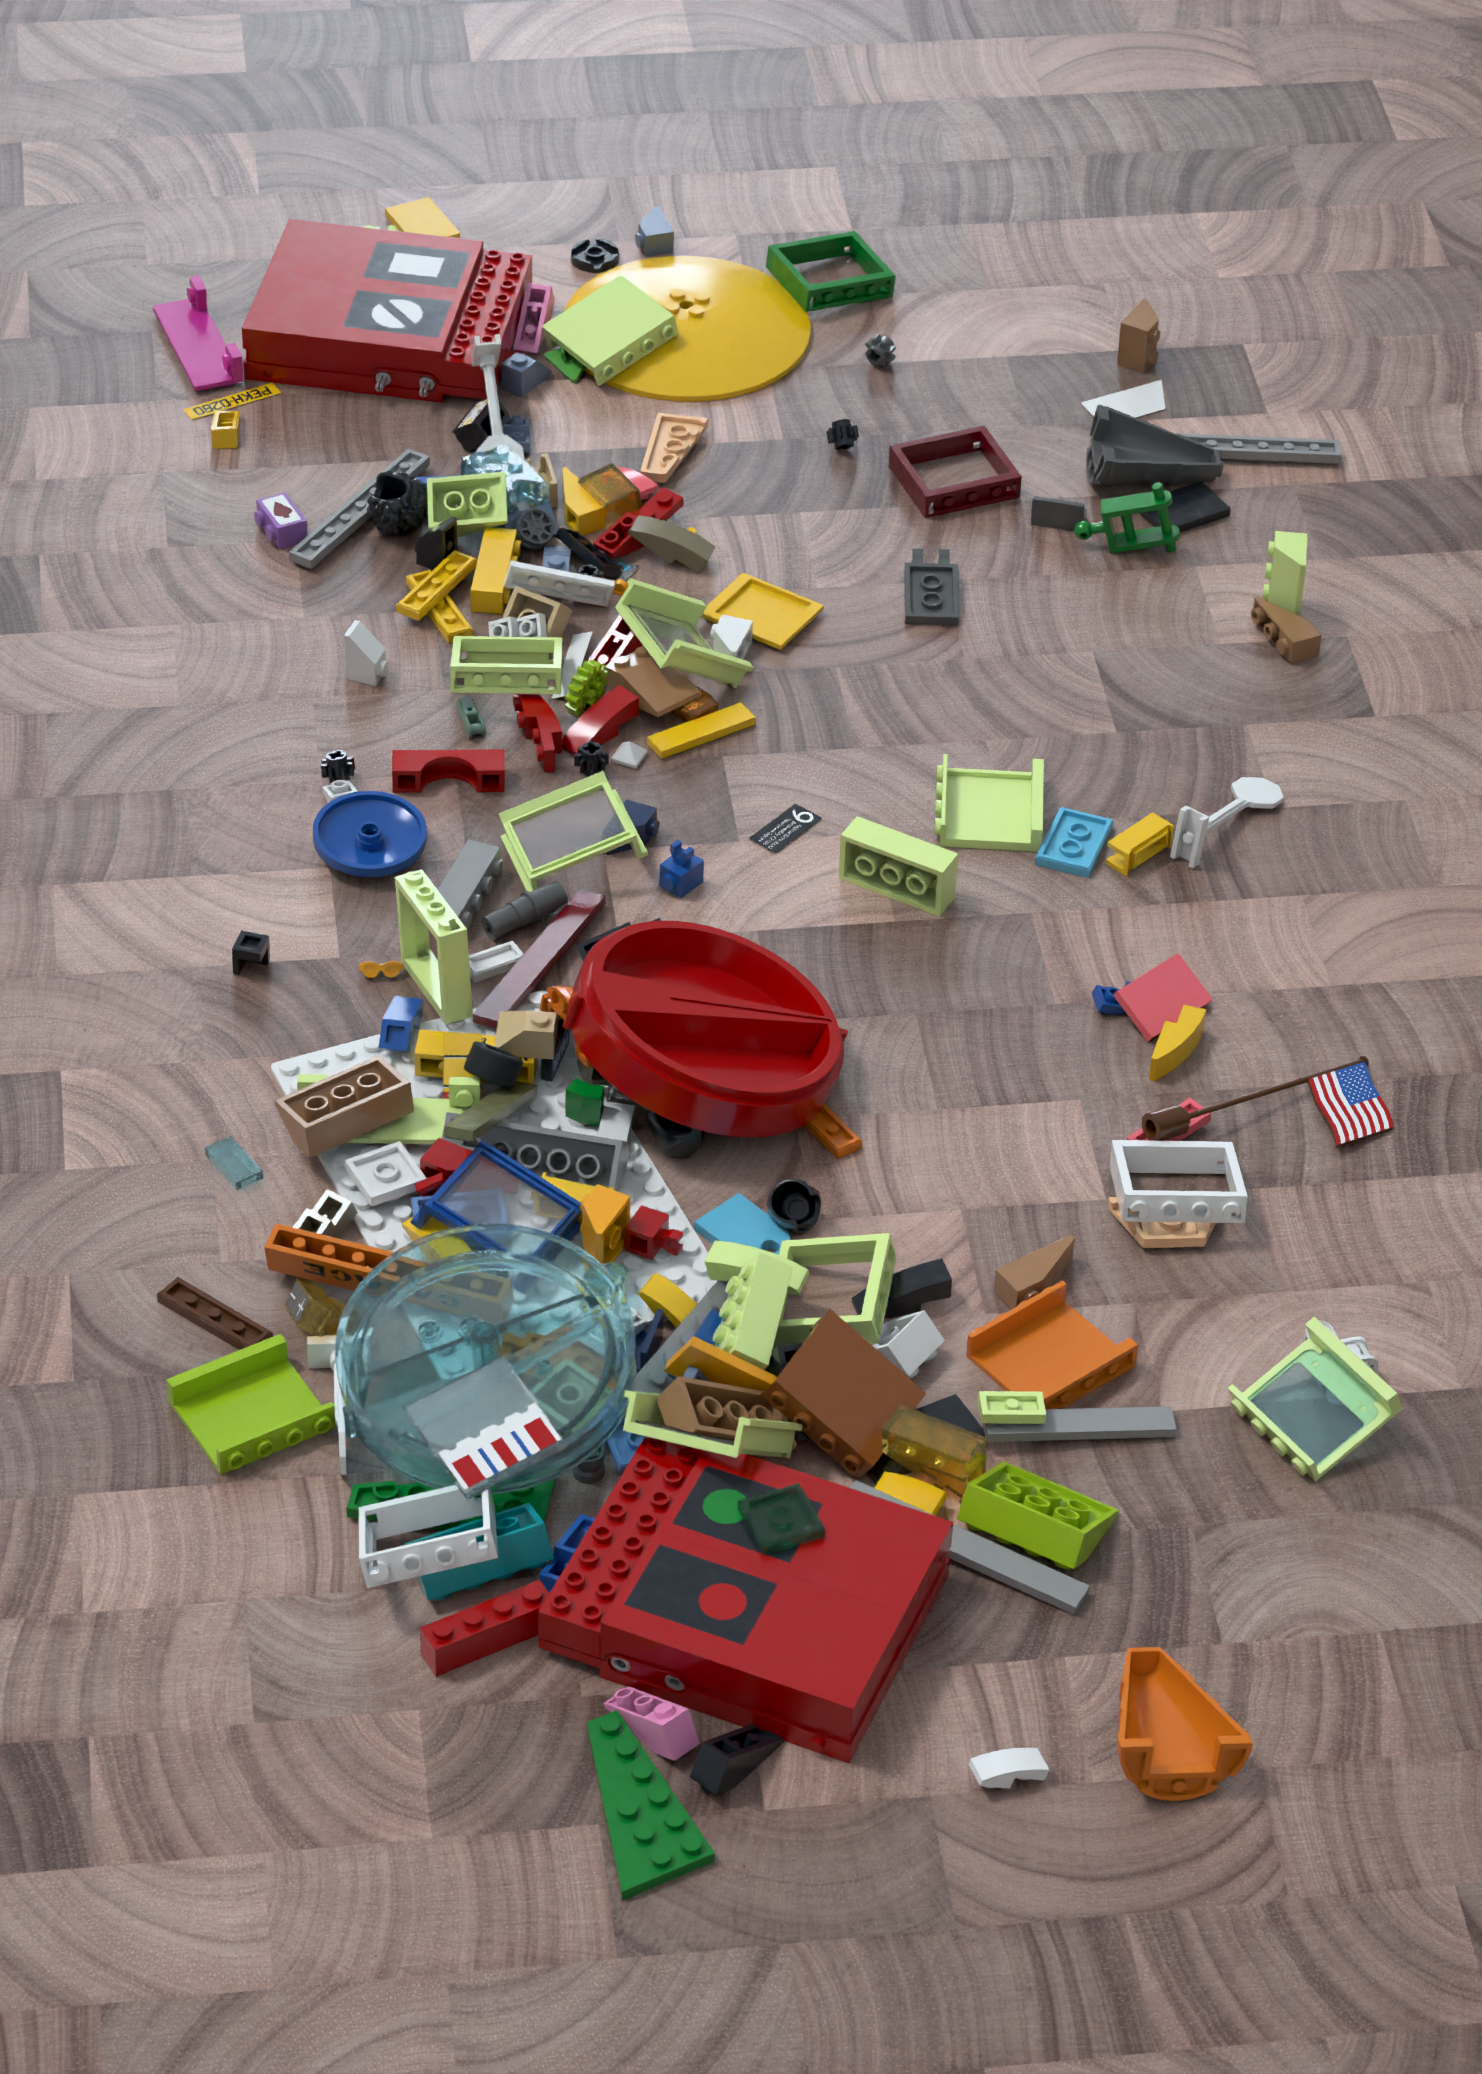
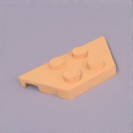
M1109 1197L1108 1209L1143 1248L1204 1247L1216 1223L1122 1221L1117 1197ZM1128 1208V1214L1137 1215L1138 1211H1130V1208Z

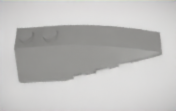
M446 1112L444 1126L460 1114ZM500 1121L473 1142L445 1138L444 1129L442 1139L471 1151L479 1145L481 1140H484L540 1177L545 1172L548 1177L591 1186L599 1184L607 1188L614 1187L615 1191L619 1190L625 1176L631 1144L622 1140Z

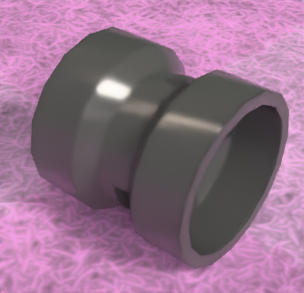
M591 1438L577 1441L572 1449L574 1461L572 1465L573 1476L581 1483L594 1484L600 1481L605 1474L604 1446L600 1441Z

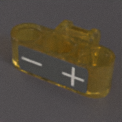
M297 1278L284 1304L285 1309L296 1325L302 1330L322 1337L324 1332L332 1335L349 1334L354 1328L355 1319L343 1302L327 1296L325 1291L317 1284L304 1278ZM341 1315L343 1316V1318H342L341 1320H340V1319H335L334 1322H333V1318H334V1317L340 1318Z

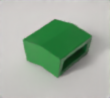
M575 1078L565 1089V1117L582 1124L599 1126L604 1109V1086L588 1084Z

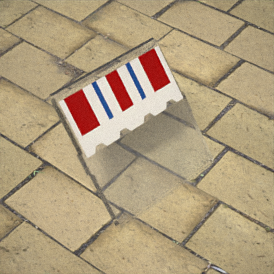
M503 1356L403 1406L406 1415L429 1446L432 1456L435 1457L438 1463H441L467 1500L568 1448L562 1436L541 1409L537 1398H535L531 1391H528Z

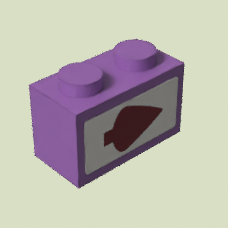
M286 492L256 500L255 522L258 527H262L267 539L272 541L278 550L297 545L307 537V520Z

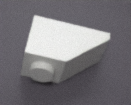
M722 614L718 623L713 624L711 628L710 639L713 640V651L744 659L752 644L753 621Z
M355 620L344 635L345 678L376 686L380 679L387 675L389 669V662L386 661V649L360 621Z

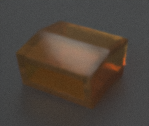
M696 687L701 692V697L672 710V714L686 723L718 711L719 703L708 692Z

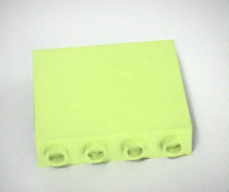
M622 274L542 325L547 345L552 349L559 345L594 373L598 386L679 334L674 315Z
M944 754L943 765H937L936 799L941 800H936L935 817L941 818H935L934 835H940L939 847L1038 852L1042 845L1044 759H1033L1032 772L947 768L948 754Z

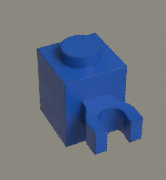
M676 840L670 845L672 856L660 864L659 886L682 898L703 883L704 860L694 855L692 847L685 850L682 848V842Z

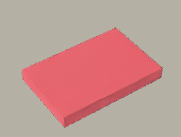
M1179 953L1119 989L1113 995L1147 1042L1160 1035L1165 1021L1177 1023L1183 1005L1202 1008L1213 1000Z

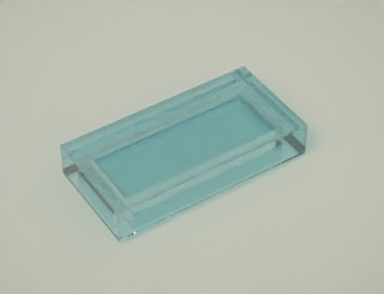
M232 1136L205 1147L206 1157L237 1190L263 1179V1170Z

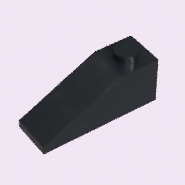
M750 1724L702 1742L690 1778L699 1783L700 1787L708 1793L719 1794L732 1789L784 1743L785 1738L769 1731H759L758 1726Z

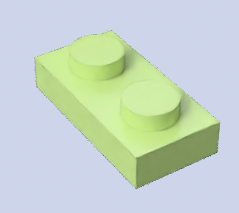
M979 1391L977 1401L981 1423L1045 1424L1046 1410L1042 1392Z

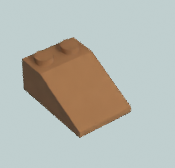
M644 646L638 647L635 652L629 655L617 657L614 659V662L605 665V670L608 671L606 680H608V692L621 685L639 697V709L659 717L701 697V692L679 669L669 666L661 669Z

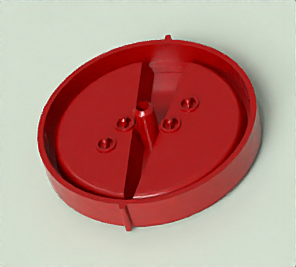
M682 921L638 923L615 931L598 941L587 953L570 993L568 1013L562 1025L563 1028L572 1031L579 1048L591 1065L615 1088L641 1106L662 1117L697 1130L746 1138L776 1136L791 1132L809 1123L820 1113L842 1068L844 1041L848 1034L846 1029L839 1028L832 1009L818 989L784 959L739 935L707 925Z

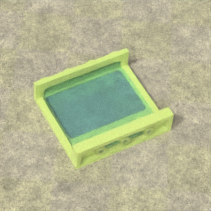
M1314 1316L1305 1324L1309 1334V1338L1243 1393L1233 1384L1228 1387V1390L1232 1397L1230 1405L1241 1417L1246 1415L1251 1420L1250 1424L1260 1436L1266 1434L1271 1439L1270 1442L1274 1449L1281 1456L1287 1454L1292 1459L1291 1463L1302 1476L1307 1473L1316 1482L1403 1408L1397 1392Z

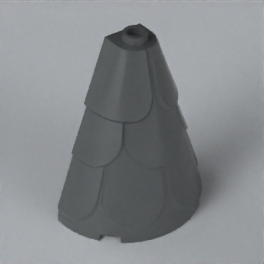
M1097 405L1089 435L1092 436L1090 440L1091 445L1090 448H1087L1086 475L1089 483L1099 485H1148L1158 482H1170L1171 485L1200 481H1215L1216 477L1221 476L1224 464L1220 460L1218 450L1113 408Z

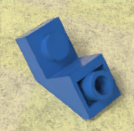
M394 996L382 1020L378 1046L380 1050L410 1053L413 1029H420L424 1005L423 999Z

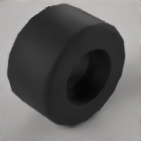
M475 1041L465 1062L464 1069L485 1081L502 1087L513 1088L522 1068L523 1060L495 1046Z

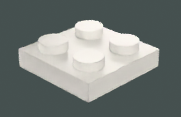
M400 1141L345 1160V1170L371 1207L415 1192V1184L427 1179Z

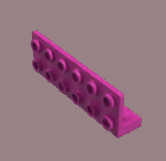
M200 276L190 277V287L187 288L188 299L153 305V312L195 391L244 382L242 355L236 343L225 344L207 310L206 287Z

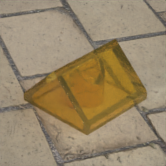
M613 463L581 477L578 481L606 510L623 516L627 511L634 514L642 507L639 489Z

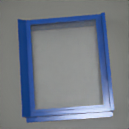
M481 1140L479 1145L426 1203L422 1204L421 1209L411 1219L410 1223L420 1230L431 1217L445 1224L519 1272L513 1290L524 1296L580 1232L581 1223L578 1221L582 1212L580 1211L581 1202L484 1140Z

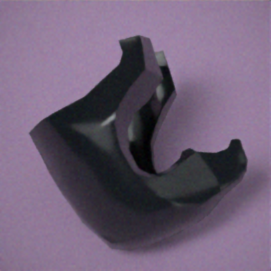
M650 1110L646 1112L649 1127L668 1156L678 1159L688 1158L702 1146L705 1131L676 1123Z

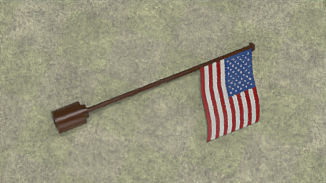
M1360 1056L1357 1061L1188 1113L1187 1110L1178 1104L1147 1113L1142 1118V1129L1149 1141H1162L1186 1133L1192 1118L1307 1082L1314 1103L1331 1130L1335 1141V1148L1391 1131L1393 1129V1121L1387 1106L1370 1078L1367 1069L1369 1064L1368 1058Z

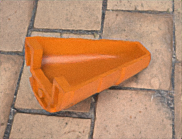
M1160 1647L1127 1648L1119 1694L1121 1703L1119 1709L1117 1754L1128 1781L1130 1780L1135 1784L1138 1790L1145 1795L1167 1801L1194 1799L1219 1789V1782L1229 1775L1234 1777L1246 1763L1253 1747V1741L1249 1734L1219 1706L1218 1702L1194 1682L1195 1678Z

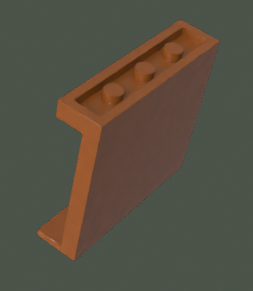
M830 1309L810 1329L811 1333L774 1382L761 1395L791 1422L803 1425L802 1431L858 1480L875 1465L923 1399L926 1392Z

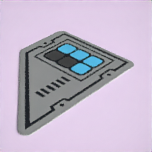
M620 558L613 560L622 570L619 579L624 581L640 568L639 565Z

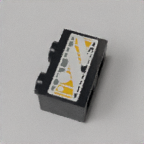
M498 398L501 424L503 426L510 415ZM487 399L473 404L453 430L457 440L466 452L480 447L489 436H492Z

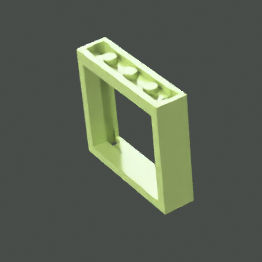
M454 636L450 665V693L561 694L563 638ZM467 652V658H461V653ZM549 653H554L553 659H549ZM457 678H464V685H457ZM547 679H555L556 687H547Z
M422 869L396 876L395 886L400 952L404 968L445 1024L473 1017L466 927ZM429 930L437 941L438 960L430 950Z
M890 1233L782 1241L780 1252L777 1255L801 1266L872 1262L861 1315L839 1317L870 1344L879 1343L897 1258ZM786 1294L773 1349L777 1346L803 1343L811 1333L810 1329L821 1317L783 1320L788 1294Z

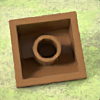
M1142 299L1121 322L1117 365L1143 374L1157 362L1158 352L1156 347L1160 338V330H1158L1159 319L1146 299Z

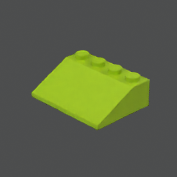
M1003 1461L967 1483L957 1519L965 1522L966 1526L974 1531H986L995 1535V1538L1002 1543H1014L1021 1546L1030 1555L1049 1558L1060 1568L1075 1569L1090 1556L1118 1516L1119 1510Z

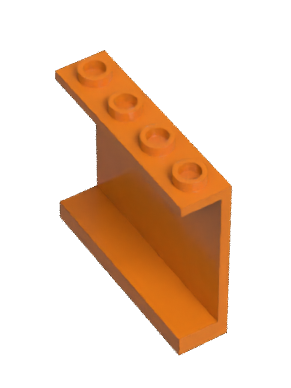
M1063 1280L1051 1287L1045 1288L1041 1293L1029 1300L1022 1301L1017 1307L998 1315L994 1320L982 1327L975 1328L968 1334L966 1357L1005 1391L1042 1392L1045 1409H1064L1134 1368L1137 1360L1138 1344L1129 1337L1116 1345L1065 1302L1067 1283Z

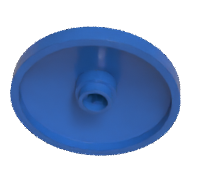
M359 791L342 795L326 804L319 811L313 823V844L321 859L334 869L354 876L380 877L402 871L419 859L427 842V825L421 812L409 801L386 792Z

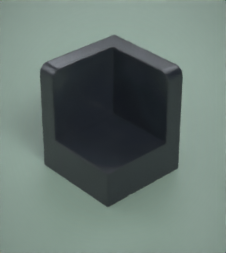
M241 930L232 947L233 974L239 975L246 961L268 965L270 961L268 935Z

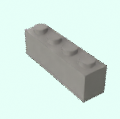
M469 839L437 889L466 929L471 924L474 912L480 910L484 895L490 893L493 880L496 876L501 875L504 864L503 860L500 859V847Z

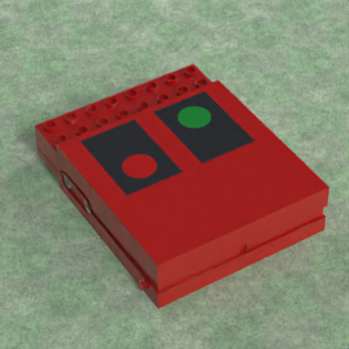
M645 1436L538 1611V1647L600 1668V1678L626 1687L635 1688L669 1702L742 1727L754 1724L759 1727V1731L772 1732L785 1738V1742L850 1763L949 1577L950 1559L946 1558V1555L952 1545L953 1522L748 1454H740L737 1458Z

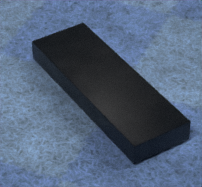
M565 528L558 529L555 536L588 565L596 566L599 572H604V576L619 579L622 573L621 568L594 547L581 533Z

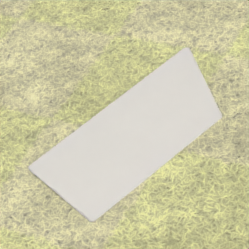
M1159 380L1088 400L1081 404L1093 417L1098 404L1113 408L1135 418L1165 409L1162 381Z

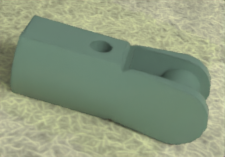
M471 697L459 698L456 702V709L463 723L467 738L470 739L472 735L477 734L486 736L485 723L477 710L474 700Z

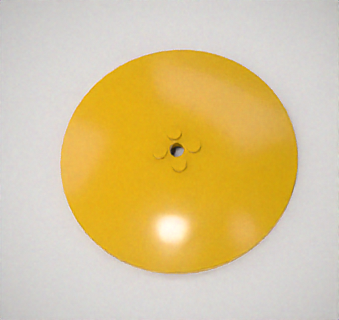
M665 256L638 260L617 266L595 276L581 286L570 298L564 311L622 274L671 312L675 317L679 334L605 382V384L624 392L658 400L679 402L713 401L757 391L778 381L793 370L804 357L810 342L811 324L808 313L802 309L777 279L743 264L709 257ZM587 367L584 369L588 374L595 377L594 373Z

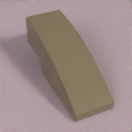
M638 515L628 532L629 535L669 564L677 559L695 573H698L705 566L716 547L701 536L683 527L652 517Z
M327 1189L313 1210L306 1208L293 1227L338 1238L358 1212L352 1201Z

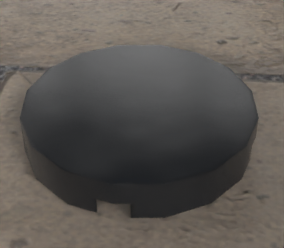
M585 239L572 247L571 262L573 266L585 272H605L618 265V248L612 242L604 239H596V242H590V239Z

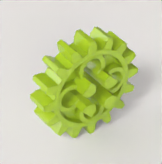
M590 659L589 662L584 661L583 667L577 668V675L572 676V681L567 687L569 693L565 696V699L568 700L565 708L568 709V714L580 718L595 702L603 697V694L606 693L604 686L608 683V680L605 679L608 675L605 665Z

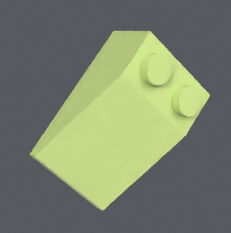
M506 472L427 478L429 530L452 516L457 518V537L485 530V527H495L508 523Z

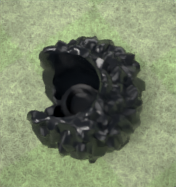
M388 470L387 472L379 473L376 477L375 486L377 489L375 490L374 497H369L367 500L369 504L367 512L370 514L369 520L373 523V526H377L376 528L379 531L382 530L386 535L390 533L392 535L401 534L402 536H407L416 527L422 525L428 509L427 484L422 483L415 476H409L404 472L392 473Z

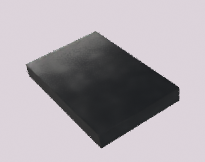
M1202 481L1170 491L1173 502L1167 507L1171 525L1177 526L1180 532L1230 516L1231 508ZM1157 510L1140 513L1152 526H1161Z

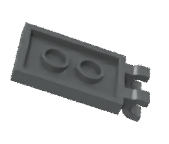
M912 549V563H905L904 565L905 624H959L958 564H950V549H939L938 563H923V549Z

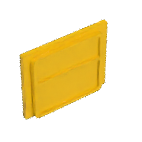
M741 573L707 605L701 617L715 624L718 623L722 614L753 621V639L781 650L824 610V605L746 573Z

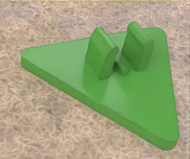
M562 347L544 354L545 359L572 383L578 382L586 366Z

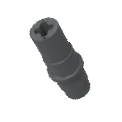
M558 881L543 885L531 892L524 891L519 898L482 917L483 929L491 940H495L532 922L535 924L539 923L544 916L567 904V894Z

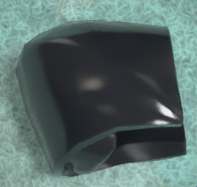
M792 1178L782 1180L770 1191L767 1199V1210L769 1216L777 1225L793 1233L802 1234L810 1231L817 1222L821 1209V1196L818 1190L809 1186L803 1180Z

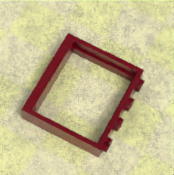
M985 425L890 445L889 468L924 518L1020 498L1022 476ZM980 450L998 475L929 490L912 465Z

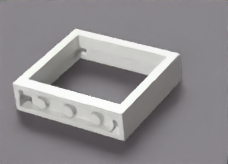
M1112 1140L1109 1167L1122 1221L1245 1223L1248 1196L1233 1142ZM1224 1161V1164H1217V1162ZM1129 1173L1225 1174L1230 1192L1133 1190ZM1128 1208H1130V1211H1138L1137 1215L1128 1214Z
M488 1479L466 1490L463 1489L461 1484L359 1507V1561L367 1588L498 1558L495 1505ZM481 1489L482 1497L475 1498L473 1491ZM376 1514L378 1521L370 1523L369 1520L367 1521L366 1516ZM483 1515V1527L376 1552L377 1539ZM484 1535V1541L477 1543L476 1536Z

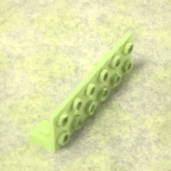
M298 1074L297 1090L328 1078V1075ZM450 1077L449 1099L413 1098V1113L383 1125L372 1132L356 1137L347 1143L393 1144L400 1141L402 1144L433 1145L438 1138L442 1139L446 1112L462 1114L480 1101V1078Z

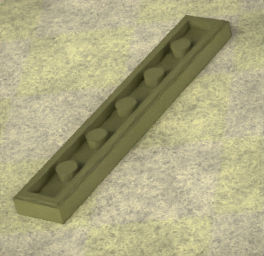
M516 1081L513 1088L500 1086L444 1126L445 1138L473 1142L535 1097L538 1085Z

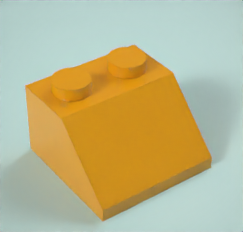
M597 1184L592 1192L586 1194L582 1199L580 1211L583 1212V1221L580 1233L582 1234V1248L594 1276L601 1279L625 1248V1227L630 1222V1196Z

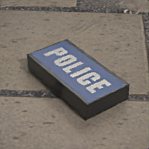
M559 1019L554 1059H541L542 1080L553 1081L568 1048L569 1030L563 1028L564 1020Z

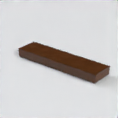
M179 1277L157 1294L158 1303L238 1350L273 1337V1332Z

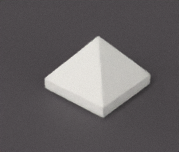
M630 741L623 742L611 757V762L636 769L647 755V750Z

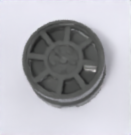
M530 509L524 512L514 529H517V540H521V547L528 551H538L544 548L553 536L555 528L552 518L546 512L539 509Z

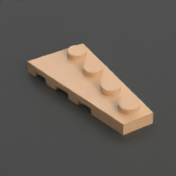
M658 413L640 473L655 483H666L708 428V418Z

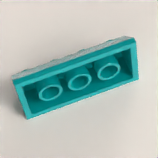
M526 1503L495 1513L498 1558L418 1576V1583L427 1600H444L450 1597L453 1592L462 1589L474 1590L481 1587L483 1582L495 1578L498 1580L507 1579L513 1576L516 1571L525 1568L537 1569L544 1566L547 1561L553 1560L554 1557L545 1523L532 1505ZM483 1518L405 1543V1545L483 1527ZM484 1535L476 1536L477 1543L484 1541Z

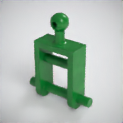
M1158 482L1152 485L1153 492L1101 500L1103 522L1091 524L1088 521H1080L1075 525L1074 533L1081 540L1089 539L1093 534L1106 533L1110 554L1165 545L1166 551L1173 552L1176 550L1175 542L1180 538V531L1177 526L1171 525L1167 507L1173 502L1172 495L1169 491L1163 490L1162 483ZM1157 510L1161 526L1135 530L1131 514ZM1121 516L1124 532H1115L1112 517Z

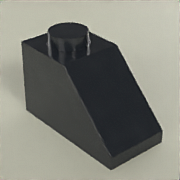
M452 516L433 527L417 540L415 544L416 564L434 570L454 550L457 551L456 517Z

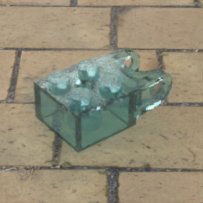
M497 446L492 450L475 452L470 456L461 458L460 476L506 472L508 514L518 511V502H530L538 506L548 504L550 495L545 480L533 467L506 446Z

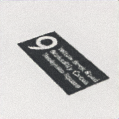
M794 804L749 839L771 852L777 853L822 818L798 804Z

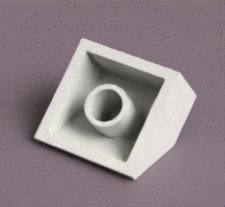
M923 1310L885 1322L882 1327L880 1342L871 1345L911 1379L919 1373L918 1367L922 1363L928 1362L937 1355L936 1349L945 1340L928 1314Z

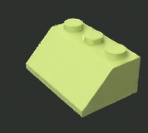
M1275 531L1274 541H1269L1267 557H1272V563H1266L1265 579L1270 580L1269 584H1264L1262 599L1300 616L1306 570L1308 534Z

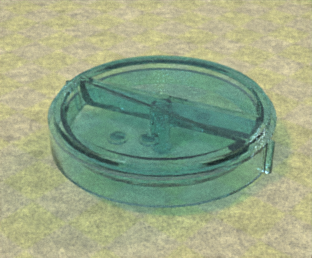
M485 1223L453 1227L429 1234L398 1249L372 1269L358 1285L342 1313L335 1342V1363L347 1437L353 1438L358 1436L365 1447L389 1468L406 1478L437 1489L460 1484L439 1455L440 1451L444 1449L452 1451L457 1447L458 1442L467 1437L477 1438L480 1436L481 1430L492 1424L502 1425L506 1417L516 1412L521 1414L527 1412L528 1406L533 1403L537 1404L561 1440L488 1477L491 1494L522 1490L561 1476L592 1456L613 1434L627 1411L629 1398L624 1397L625 1390L634 1391L636 1384L635 1328L632 1313L626 1300L625 1278L619 1276L614 1279L597 1259L581 1247L562 1237L543 1230L513 1224ZM481 1489L473 1491L474 1494H482Z

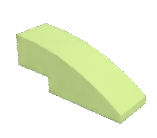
M715 1240L704 1261L710 1280L729 1281L733 1275L736 1277L739 1275L742 1266L747 1260L751 1261L759 1252H762L793 1267L786 1293L792 1295L800 1294L809 1275L807 1268L789 1259L756 1247Z

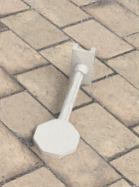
M500 334L495 335L494 342L480 343V336H474L471 361L472 366H480L484 372L492 436H489L476 451L478 469L482 473L506 472V480H513L525 466L523 447L508 435H504L502 431L494 368L498 364L501 348Z
M1241 777L1231 785L1235 800L1210 817L1188 806H1184L1179 811L1170 857L1173 859L1181 857L1189 861V867L1195 868L1200 863L1204 840L1209 831L1246 807L1273 809L1282 803L1284 799L1280 786L1264 778Z
M371 1334L307 1336L308 1369L331 1368L334 1371L335 1422L339 1433L340 1476H347L345 1428L348 1422L346 1371L349 1367L372 1366Z

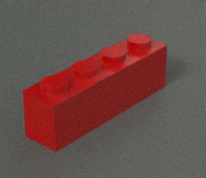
M537 1580L420 1627V1654L437 1677L538 1636V1611L549 1595V1592L541 1581Z

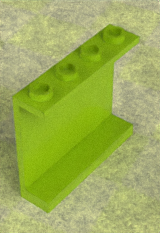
M282 1334L166 1379L169 1404L220 1475L336 1428L335 1405L332 1401L321 1405L288 1360L287 1341Z

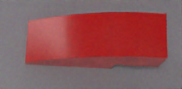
M621 685L617 686L595 702L572 725L562 738V748L574 755L578 754V747H582L587 742H596L603 745L618 736L619 726L639 715V697Z

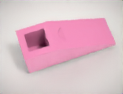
M632 1687L618 1690L614 1697L603 1703L610 1713L617 1710L632 1733L655 1754L675 1761L700 1744L688 1708Z

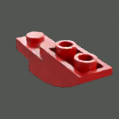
M662 487L634 514L627 511L593 542V546L612 557L623 556L642 548L644 545L628 534L637 516L652 517L667 522L684 505L683 497Z
M539 694L513 695L514 711H519L517 712L518 728H523L525 739L532 738L533 745L538 744L535 747L537 762L542 761L544 772H555V754L562 753V729L554 711Z

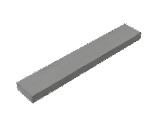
M1171 1406L1045 1409V1424L983 1423L987 1442L1175 1437L1177 1431Z

